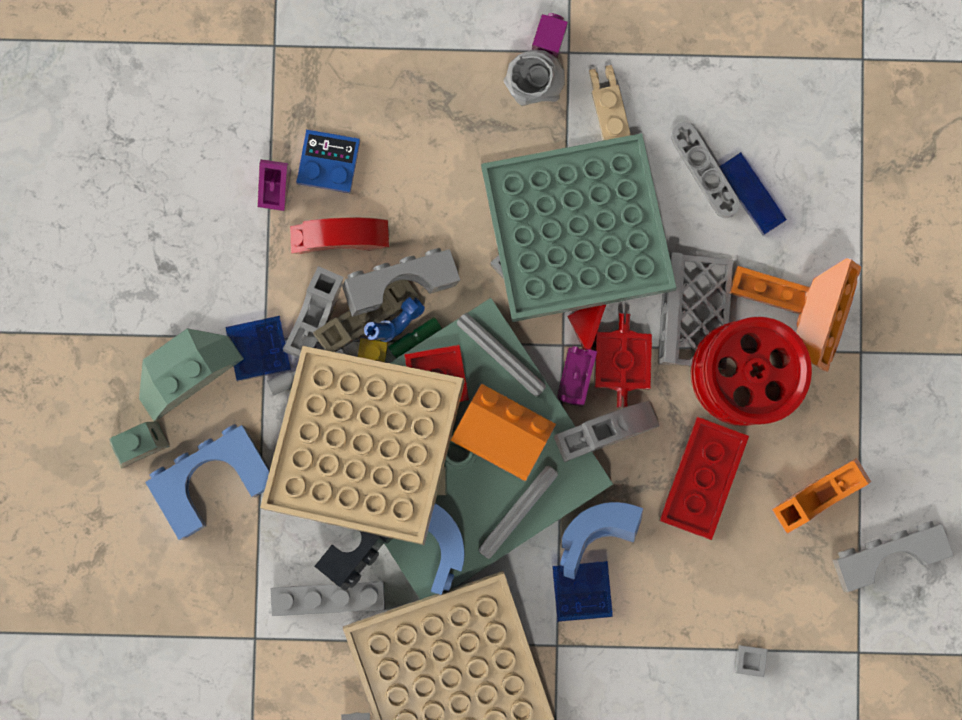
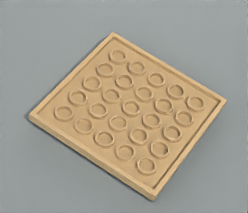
M302 346L260 508L266 511L425 545L465 380L440 373Z
M503 571L452 588L449 591H444L442 595L435 594L343 626L345 637L375 720H554Z

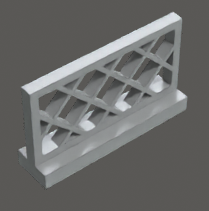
M671 252L669 256L677 288L676 291L662 293L658 364L691 366L693 356L689 360L679 359V347L687 341L695 351L697 346L690 337L700 329L705 335L710 333L704 325L714 316L721 325L729 323L731 294L729 292L732 285L733 260ZM685 262H694L701 270L692 280L684 272ZM702 263L709 265L705 268ZM714 265H724V278L717 283L708 270ZM702 275H705L714 286L704 295L694 284ZM689 287L700 298L690 308L683 301V292ZM715 290L723 297V304L717 310L706 299ZM701 302L712 313L703 322L692 311ZM687 314L698 325L688 335L681 328V320ZM723 357L719 361L718 369H726L727 357Z

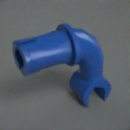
M409 297L401 305L402 312L399 316L391 321L369 322L364 328V333L366 336H369L368 339L370 340L380 339L382 342H390L394 337L400 335L412 320L418 318L424 312L425 307L416 297L414 300Z

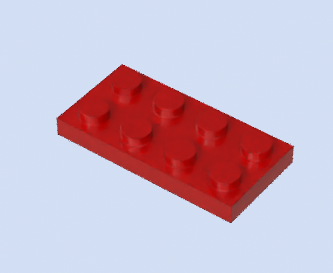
M696 417L659 521L712 540L749 436Z

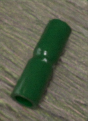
M432 317L415 328L412 333L406 334L388 347L397 359L440 331L442 327L436 318Z

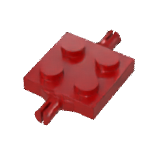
M624 313L619 314V330L596 333L595 388H610L617 391L616 408L622 407V397L623 408L628 407L629 391L651 389L652 334L636 333L630 330L631 314H625L624 324Z

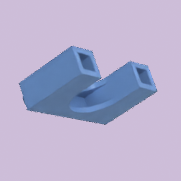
M234 424L221 432L223 434L221 438L213 441L212 438L204 441L197 446L199 451L192 455H189L188 452L173 460L175 465L167 470L164 467L155 470L150 474L151 479L145 482L178 540H184L206 527L189 494L191 477L196 469L204 463L217 460L230 464L238 473L251 497L255 498L265 491L270 469L243 425L237 427Z

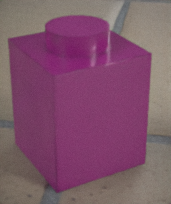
M548 13V16L542 14L533 40L532 50L547 51L558 59L568 22L564 21V18L558 14Z

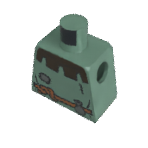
M158 421L144 422L109 439L121 469L170 447Z

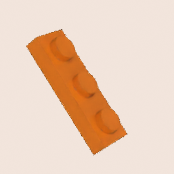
M738 266L729 294L800 315L803 312L806 302L805 294L809 287Z

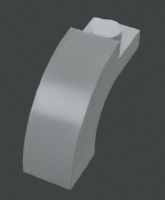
M319 266L317 267L307 288L305 301L298 319L283 348L284 352L299 358L302 346L316 348L319 341L313 332L329 322L338 300L344 277Z

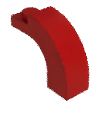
M361 217L327 218L303 221V224L290 226L291 254H303L329 249L369 251L389 247L388 220Z

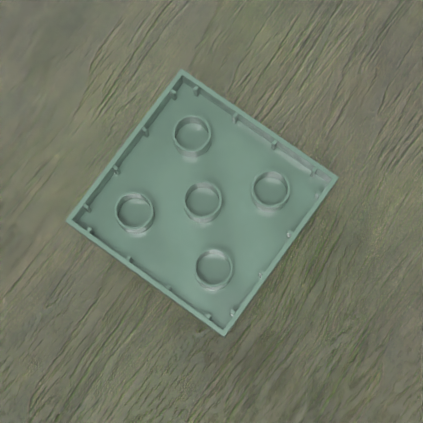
M491 298L469 311L468 314L545 384L546 388L539 396L536 397L464 332L457 325L458 319L404 354L460 345L469 401L459 403L451 438L481 384L552 421L556 425L526 481L450 441L444 464L447 475V495H437L435 504L446 510L455 520L464 541L465 559L463 569L458 571L451 568L450 574H453L454 578L450 589L465 582L613 485L593 452L564 463L554 436L574 428L575 425ZM404 354L390 364L406 367ZM546 466H551L558 473L556 479L490 559L483 556L479 552L480 546ZM429 531L425 545L394 538L388 544L384 543L420 600L437 594L431 592L440 565L441 549L437 539Z

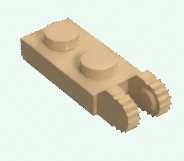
M612 65L605 66V75L608 79L609 87L602 89L599 86V77L596 70H589L593 89L591 94L603 141L631 135L619 85H616Z

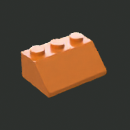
M481 384L450 441L526 481L556 424Z

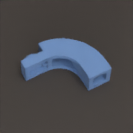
M609 502L595 505L580 513L569 524L562 537V548H565L560 565L564 566V576L575 579L585 549L598 538L612 536L634 543L642 520L643 508L627 503Z
M435 504L428 531L437 539L440 545L441 561L431 592L442 595L444 590H450L454 575L450 574L451 568L458 571L463 569L465 547L461 531L455 520L446 510Z

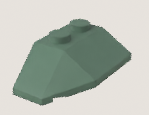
M187 328L143 359L139 400L152 420L156 422L244 358L229 336Z

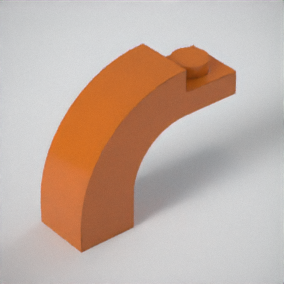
M855 458L798 491L772 510L786 533H789L872 481L859 460Z

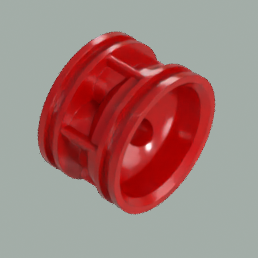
M749 317L723 324L712 330L702 339L693 355L690 371L691 383L695 396L702 407L714 418L724 423L737 426L774 423L792 414L805 399L812 378L811 358L801 337L785 323L769 317ZM745 334L752 336L756 340L757 349L752 354L744 352L741 348L740 342ZM774 349H777L782 359L783 366L780 369L775 368L770 362V354ZM723 357L732 359L736 364V372L730 377H724L718 370V363ZM753 367L758 368V371L755 373V376L750 375V371L753 370ZM771 381H775L780 387V393L775 401L768 399L765 394V388ZM740 386H744L750 391V400L743 407L737 405L733 398L734 391Z

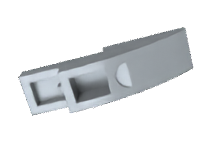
M645 401L584 422L582 425L556 434L554 439L565 463L608 445L611 446L642 434L660 425L650 402Z

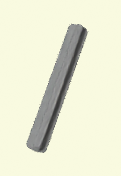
M468 313L463 314L458 319L457 325L536 397L546 388L545 384Z
M546 466L480 546L479 552L483 556L490 559L556 479L558 476L556 470L551 466Z

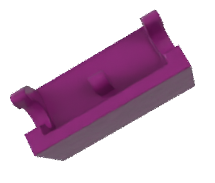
M575 346L569 347L557 394L559 402L579 407L584 406L597 351L582 350Z

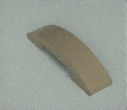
M407 280L393 282L385 288L383 303L379 309L353 317L349 310L340 317H335L314 331L313 334L326 351L337 352L365 335L364 328L367 323H380L387 320L401 310V305L407 298L411 297L414 300L415 297H418V294Z

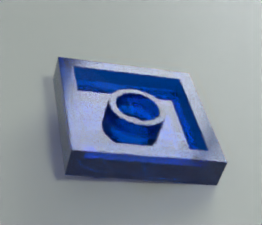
M280 316L225 327L227 336L231 338L244 358L233 366L237 382L291 371L288 353L283 351L286 342Z
M608 561L580 563L575 579L564 576V566H552L557 622L613 617Z

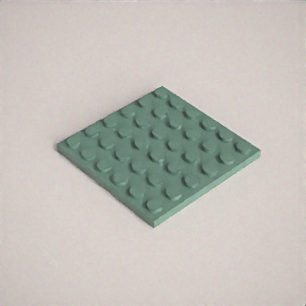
M642 133L481 164L512 322L676 291L677 287Z

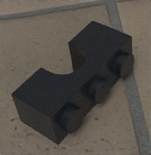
M360 531L361 542L355 550L342 552L334 545H331L314 567L346 591L349 587L353 588L359 582L362 570L366 565L370 566L376 561L379 556L378 550L384 543L388 544L393 538Z

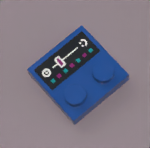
M306 129L296 183L298 185L351 194L360 139Z

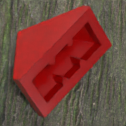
M607 304L579 309L567 316L583 350H591Z

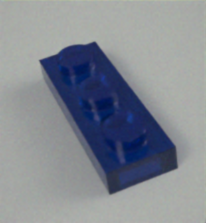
M741 152L719 166L738 197L739 202L762 236L787 220Z

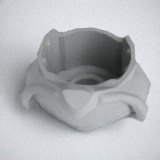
M530 50L519 54L509 63L507 74L503 81L510 94L521 106L542 101L556 102L560 99L559 94L565 85V71L559 60L547 51Z

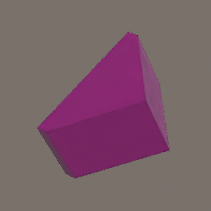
M260 159L257 207L285 211L291 175L288 163Z

